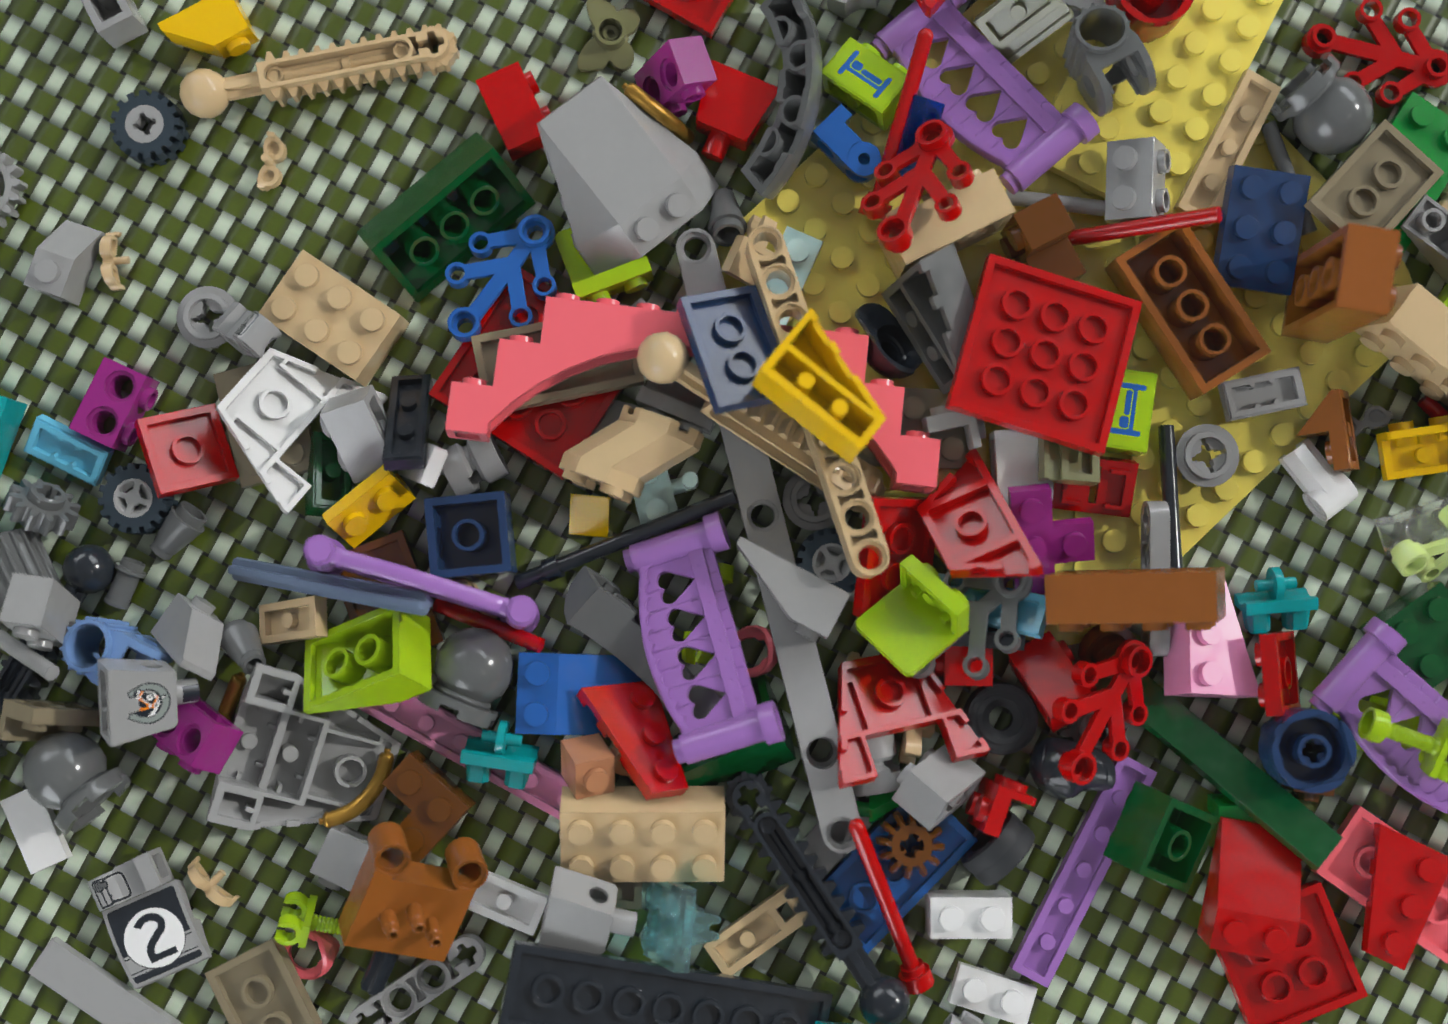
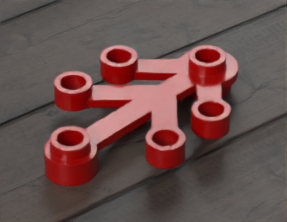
M1364 0L1355 10L1357 21L1366 26L1377 45L1337 35L1331 26L1323 23L1312 26L1304 34L1301 41L1304 53L1313 59H1320L1323 53L1332 51L1375 62L1359 72L1350 71L1343 76L1352 78L1364 87L1396 68L1412 72L1398 82H1385L1376 90L1375 101L1383 108L1394 106L1405 94L1419 86L1436 89L1448 83V53L1440 49H1432L1419 28L1421 15L1418 10L1412 7L1402 9L1394 17L1393 28L1397 33L1405 36L1414 54L1402 52L1381 18L1383 5L1379 0ZM1364 7H1371L1374 11V16H1368L1364 12ZM1402 16L1409 17L1412 26H1406L1402 22ZM1317 33L1323 34L1327 38L1328 43H1321L1317 39ZM1431 62L1439 67L1440 73L1432 70ZM1384 89H1389L1393 92V100H1389L1384 96Z
M933 119L920 125L915 133L916 139L913 146L894 158L879 163L874 169V176L878 184L883 188L877 192L868 193L861 200V207L866 217L876 220L887 213V203L905 192L897 214L885 218L877 227V236L881 244L887 251L892 253H902L911 246L913 231L910 225L924 189L934 201V208L940 220L951 222L962 213V206L958 197L953 193H949L932 171L937 158L948 169L947 177L953 188L965 189L975 179L970 164L966 161H961L951 148L955 141L952 128L941 120ZM917 161L915 168L901 176L900 170Z
M1127 639L1119 645L1114 657L1097 663L1078 661L1073 666L1071 671L1072 681L1077 685L1088 688L1095 686L1098 679L1111 675L1114 676L1107 688L1076 699L1061 696L1053 703V717L1056 720L1069 724L1074 723L1079 716L1094 711L1075 749L1063 753L1058 761V769L1065 780L1078 785H1086L1092 781L1096 774L1097 763L1091 753L1107 723L1109 736L1102 743V751L1111 760L1117 762L1125 760L1128 756L1130 745L1125 737L1124 723L1141 726L1148 717V709L1144 704L1142 677L1146 676L1151 670L1153 655L1151 650L1142 641ZM1126 688L1128 700L1122 705L1121 696Z

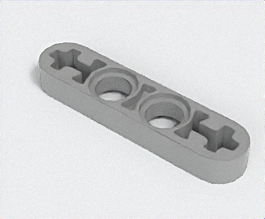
M1166 501L1143 502L1141 508V569L1170 568V509ZM1141 623V641L1151 650L1153 657L1168 655L1170 649V627L1166 631H1143Z
M472 933L458 936L454 939L448 952V960L451 961L457 957L462 950L460 944H464L466 948L471 946L476 948L477 951L473 955L475 962L471 963L468 958L462 960L454 967L459 974L454 975L453 968L446 959L444 962L425 959L385 986L382 992H378L376 996L372 995L359 1004L349 1015L347 1024H358L362 1019L361 1013L366 1017L371 1016L381 1006L385 1014L379 1017L374 1024L400 1023L476 971L486 957L484 941ZM430 965L440 967L445 974L444 983L438 987L428 985L423 978L424 969ZM397 988L407 990L411 996L410 1006L406 1009L395 1008L390 1001L392 990ZM387 1015H388L390 1018H392V1020L388 1021Z

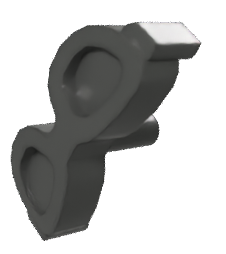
M1371 406L1364 412L1362 421L1352 417L1355 438L1360 433H1365L1366 429L1374 430L1387 426L1394 419L1391 411H1386L1381 406Z

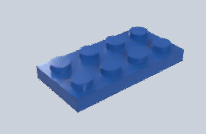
M901 806L895 809L901 813L904 821L907 820V812ZM892 812L882 819L892 826L897 824ZM952 814L936 825L940 826L943 832L932 840L943 842L945 850L931 852V854L938 858L940 863L938 866H934L928 860L923 864L928 873L926 876L922 877L917 871L916 866H914L911 878L905 879L902 873L903 864L897 872L892 874L887 869L891 859L886 861L879 860L901 918L978 841ZM881 821L868 833L876 854L888 847L878 845L875 842V836H888L889 834L880 826ZM912 833L909 834L908 840L901 841L900 845L906 849V853H909L912 846H919V842ZM856 848L822 881L834 880L837 886L831 895L843 893L846 899L840 908L853 907L856 913L850 922L861 919L864 923L865 929L859 937L863 943L864 950L868 954L889 933V929Z

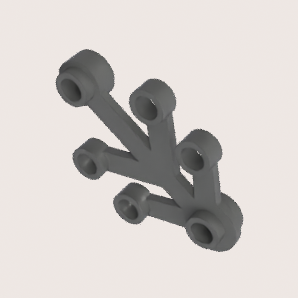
M947 572L944 576L943 582L950 589H953V587H951V581L953 578H951L949 572ZM1032 576L963 578L962 584L956 587L962 594L966 593L968 589L988 590L989 592L978 601H968L970 606L968 631L911 677L922 679L929 676L935 668V660L970 631L968 656L963 661V670L973 680L984 679L990 671L989 662L985 658L989 614L1001 605V625L994 635V642L1003 653L1011 654L1016 652L1021 645V637L1016 631L1019 602L1026 599L1031 593L1033 587ZM1019 579L1020 583L1016 589L1008 590L1006 588L1009 580ZM1004 635H1014V641L1011 645H1001V639ZM974 661H982L983 666L979 672H970V665Z

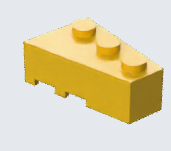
M811 307L761 366L751 385L851 464L887 418L858 375H853L840 356L841 350L835 341H830L817 322L819 318Z

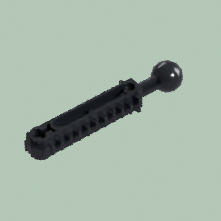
M85 544L74 548L66 555L62 566L64 580L66 581L64 588L80 601L79 608L88 594L104 590L113 581L116 572L114 558L106 549L95 544ZM20 639V640H19L20 642H22L23 644L26 645V643H27L26 640H24V639ZM53 646L52 651L32 649L55 665L63 658L62 650H59L60 647ZM11 655L8 660L1 661L3 668L0 672V717L4 699L40 700L41 697L38 693L42 688H48L50 685L45 678ZM0 739V757H6L8 754L5 750L7 744L14 743L15 741Z
M746 770L741 771V774L735 776L732 780L729 779L727 782L725 803H728L731 809L730 814L732 817L740 816L743 818L739 824L741 830L752 828L753 832L748 838L750 844L762 843V846L757 851V855L759 858L771 857L766 868L769 872L774 870L780 871L775 879L776 884H789L784 892V896L786 899L798 898L793 909L795 913L807 912L802 920L805 927L816 925L811 936L814 941L825 939L820 946L823 956L835 954L839 962L841 960L844 962L861 988L858 996V1007L863 1018L869 1024H900L910 1008V996L907 988L899 979L880 974L864 950L863 943L859 937L865 929L864 923L861 919L850 922L856 913L853 907L840 908L846 900L843 893L831 895L837 886L835 881H822L827 873V869L825 866L813 867L818 860L815 852L804 854L809 846V842L807 839L795 840L800 832V828L798 825L786 826L791 818L789 812L777 813L782 801L780 798L770 800V793L773 790L771 784L767 785L761 773L757 775L755 773H747ZM745 785L749 790L755 787L759 790L755 794V798L760 808L763 809L759 810L753 819L751 815L754 814V809L747 800L742 803L738 801L741 797L740 788Z

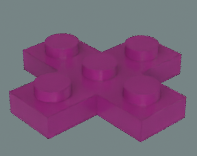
M1049 483L1008 487L1009 508L1043 567L1044 574L1032 576L1033 587L1031 593L1045 595L1044 575L1055 572V564L1095 560L1094 522L1091 517L1053 520L1052 492ZM1013 579V589L1019 586V579Z

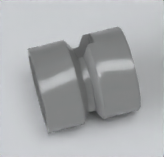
M491 435L489 443L467 440L465 446L456 443L445 448L448 451V455L442 470L456 495L471 494L480 489V482L482 481L491 484L510 475L503 455Z
M894 734L866 740L878 777L874 782L852 786L854 796H870L896 791L900 786L896 780L901 772L900 766L892 761V758L897 755Z

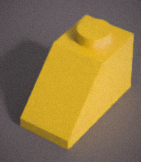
M201 0L158 23L161 31L174 44L225 59L230 56L235 57L250 50L251 45L259 41L238 0Z

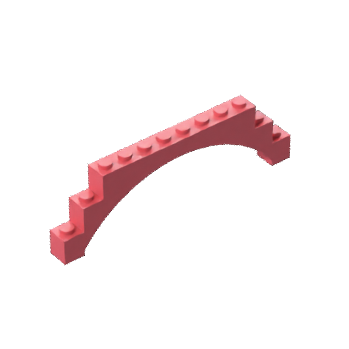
M558 293L556 297L546 296L540 343H534L533 338L524 335H511L509 340L499 338L493 386H488L487 381L473 377H465L462 382L451 381L445 425L448 437L489 443L491 431L533 397L574 375L599 366L637 358L640 344L647 336L654 333L668 332L677 335L686 344L689 357H694L678 309H676V312L660 310L658 305L652 303H638L636 307L620 305L618 300L611 298H598L596 302L582 301L579 296L570 293ZM780 325L781 328L788 333H790L795 327ZM839 327L835 331L824 330L830 341H835L841 350L840 356L853 375H858L887 418L866 446L889 476L890 490L930 494L937 487L941 439L930 438L929 433L916 430L906 431L905 435H900L905 387L894 386V382L888 379H872L870 383H865L869 335H861L857 329L849 327Z

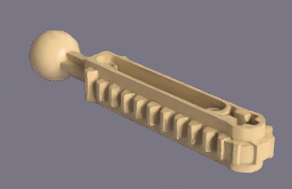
M441 24L429 27L422 25L421 31L413 32L411 28H407L406 34L398 35L396 31H391V36L383 38L379 33L376 34L375 40L367 41L364 36L360 38L359 43L352 44L348 39L345 40L344 46L336 47L334 42L329 44V49L321 50L317 45L314 46L313 52L306 53L301 48L298 51V55L293 56L286 50L283 51L282 58L275 59L271 51L266 52L265 61L256 62V72L225 78L213 70L198 68L187 73L180 83L179 96L184 108L190 114L200 118L212 119L223 114L230 101L264 94L270 102L278 101L282 107H286L288 98H293L295 102H300L301 96L309 95L312 100L315 99L316 93L324 92L326 96H331L332 90L339 89L343 94L346 93L347 87L355 86L358 91L361 90L362 84L370 83L372 88L377 86V82L385 80L389 85L392 84L393 78L400 77L405 82L408 75L415 74L420 79L423 77V72L428 71L433 76H436L438 72L451 71V66L455 63L456 59H459L460 54L456 45L457 39L453 32L442 28ZM439 45L438 52L431 54L433 53V46Z
M668 332L654 333L644 339L639 346L636 360L640 372L649 381L658 384L677 381L705 400L700 410L701 413L823 491L801 424L774 403L714 415L698 366L689 361L686 344L677 335ZM819 440L820 445H821L824 449L829 450V451L832 450V449L829 448L826 444H824L821 440ZM858 457L870 496H884L887 488L883 485L882 472L877 467ZM837 470L832 473V482L835 487L841 490H848L852 487V478L849 473L843 470ZM850 509V510L855 511V512H860L859 510H856V509Z

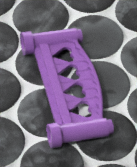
M915 0L875 34L874 40L870 42V45L880 53L883 59L895 58L898 64L908 70L917 35L921 29L929 28L934 34L932 43L948 40L940 66L929 68L925 65L917 97L935 119L943 121L952 128L957 140L1003 169L1004 173L999 176V179L1011 194L1015 195L1018 191L1023 192L1079 143L1087 144L1100 133L1096 120L1081 104L1074 102L1060 113L958 11L967 0H946L931 18L925 16ZM974 66L968 89L964 94L956 95L950 90L951 84H945L940 80L941 74L946 71ZM1000 93L994 116L987 122L980 121L976 116L977 111L966 107V102L970 98ZM1027 120L1021 142L1016 148L1009 149L1005 147L1003 138L996 137L992 133V129L998 124Z
M719 511L704 515L702 522L629 545V549L623 550L624 562L629 573L637 571L639 574L640 628L650 672L667 710L680 729L681 734L679 738L672 740L673 750L679 764L687 762L689 765L763 741L771 745L785 740L783 725L774 701L771 700L762 704H757L715 555L731 549L729 535ZM671 573L694 579L674 603L666 604L663 602L662 597L665 590L658 584L661 575ZM680 610L703 616L704 618L684 641L677 642L673 639L672 634L675 627L670 625L668 621L671 612ZM692 648L715 655L696 678L686 680L683 677L685 665L680 663L678 658L682 649ZM701 686L726 693L705 718L697 719L694 717L693 708L695 703L689 699V692L693 687Z
M325 535L310 537L303 547L304 557L309 569L312 571L341 575L346 571L394 586L427 591L430 597L500 617V621L507 623L512 628L529 633L535 630L540 620L538 606L527 596H515L510 599L435 575L346 550L339 541Z
M1373 616L1363 628L1364 636L1312 692L1314 696L1309 702L1316 709L1330 714L1333 712L1338 714L1341 720L1349 727L1355 741L1362 750L1395 783L1426 804L1448 814V783L1428 776L1419 768L1421 763L1418 760V756L1422 750L1414 747L1403 749L1401 743L1385 738L1378 744L1359 737L1358 725L1364 713L1360 712L1358 708L1359 700L1365 696L1389 689L1390 693L1386 712L1391 716V723L1420 716L1417 732L1433 737L1442 717L1448 719V701L1396 656L1406 646L1407 641L1388 624Z

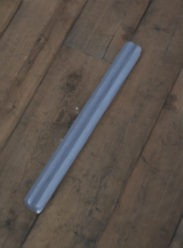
M242 557L234 558L232 565L228 566V573L232 574L234 580L420 616L427 615L430 607L433 606V599L430 598L427 591Z

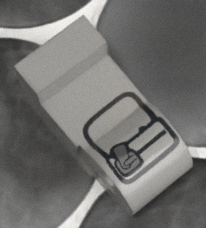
M236 301L212 326L218 334L241 354L253 358H262L267 345L282 335L281 331L259 312L249 311Z
M158 847L114 867V870L88 881L87 884L99 912L168 883L174 880V876L161 847Z

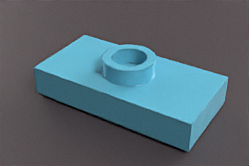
M41 414L35 419L23 451L96 487L103 480L114 449Z

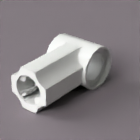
M1309 438L1298 443L1292 452L1287 455L1284 454L1278 459L1304 492L1302 497L1308 509L1324 522L1328 521L1358 497V491L1351 480L1342 472L1334 471Z

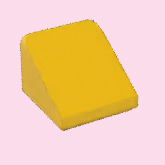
M571 494L569 534L608 538L612 499L605 496Z

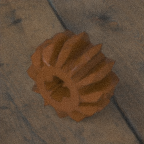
M895 810L892 812V815L897 824L892 826L885 820H882L880 823L883 830L889 834L888 836H875V842L878 845L888 847L877 853L880 861L891 859L887 869L892 874L897 872L903 864L902 873L905 879L911 878L914 866H916L920 875L924 877L928 874L923 864L928 860L934 866H938L940 863L938 858L931 854V852L945 850V844L932 839L940 836L943 831L940 826H935L929 831L908 812L907 820L904 821L901 813ZM913 833L914 838L919 842V846H912L911 852L906 853V849L900 845V842L908 840L909 834Z

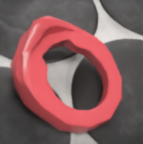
M759 625L746 626L737 631L740 642L745 639L755 638L759 641H765L768 648V657L764 658L758 666L747 668L750 678L759 677L770 672L778 661L771 631Z
M316 929L310 931L308 936L309 939L318 943L322 959L316 966L312 968L300 967L292 958L291 950L293 945L285 946L300 979L314 980L325 975L333 966L339 952V941L329 933L320 932V930L316 931Z

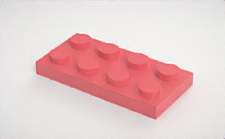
M1354 804L1336 831L1343 839L1321 866L1316 870L1311 869V871L1366 908V901L1370 899L1372 874H1369L1370 859H1374L1376 837H1373L1374 822L1380 823L1394 831L1396 830L1363 807ZM1448 875L1417 942L1419 946L1448 964Z

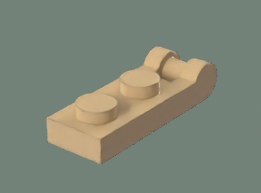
M788 883L781 886L775 893L703 943V947L722 974H735L803 925L802 920L807 912L795 913L793 906L798 898L786 899L784 896V892L789 886ZM787 902L794 913L787 919H784L777 908Z

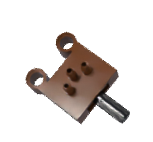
M383 822L371 829L367 838L369 849L338 920L344 946L374 950L360 983L362 990L367 991L369 995L376 996L378 992H382L398 955L445 961L476 889L482 886L488 878V868L476 840L470 837H461L449 843L444 853L448 867L445 868L411 861L403 828L399 824Z

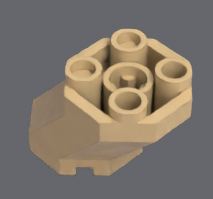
M624 405L619 420L565 451L559 468L564 470L562 477L572 481V483L594 491L596 484L600 485L599 491L608 494V496L631 504L633 497L640 498L646 482L699 452L704 435L692 427L689 428L688 432L680 430L681 422L639 407H635L634 410L631 406Z

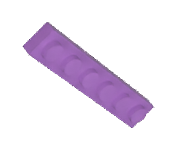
M1126 757L1121 762L1113 761L1116 771L1114 787L1110 790L1098 791L1009 965L1014 971L1046 988L1049 987L1113 861L1104 856L1103 853L1135 781L1151 786L1157 774L1156 771L1129 757Z

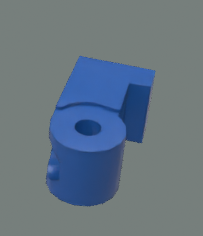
M840 104L813 130L811 141L850 180L856 183L869 182L875 177V167L881 163L880 151L872 143L863 142L848 126L852 114Z

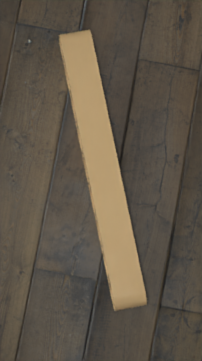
M760 225L749 234L745 255L754 284L757 287L779 346L789 334L781 328L779 321L789 316L800 321L808 312V308L783 235L774 226ZM759 241H767L774 246L775 252L767 256L760 255L756 252L754 245ZM771 279H781L788 286V290L783 294H775L768 289L766 283ZM802 426L847 564L851 572L857 577L863 579L873 578L886 569L889 564L890 555L858 457L856 456L851 464H849L833 450L824 449L820 445L819 439ZM837 470L849 473L852 478V487L848 490H841L835 487L832 482V473ZM856 509L863 513L866 521L863 529L855 530L847 525L845 522L847 510ZM862 548L872 549L878 555L879 562L875 569L868 570L860 565L858 554Z

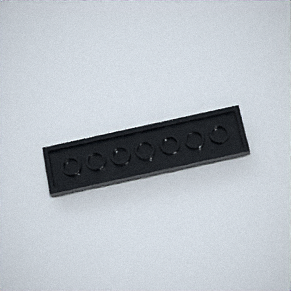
M514 940L498 1024H815V1021L828 1022L833 994L825 990Z

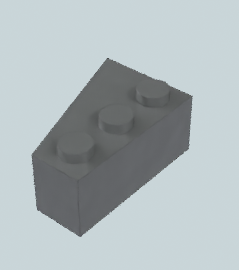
M954 243L918 261L881 294L943 395L950 391L974 303V297Z

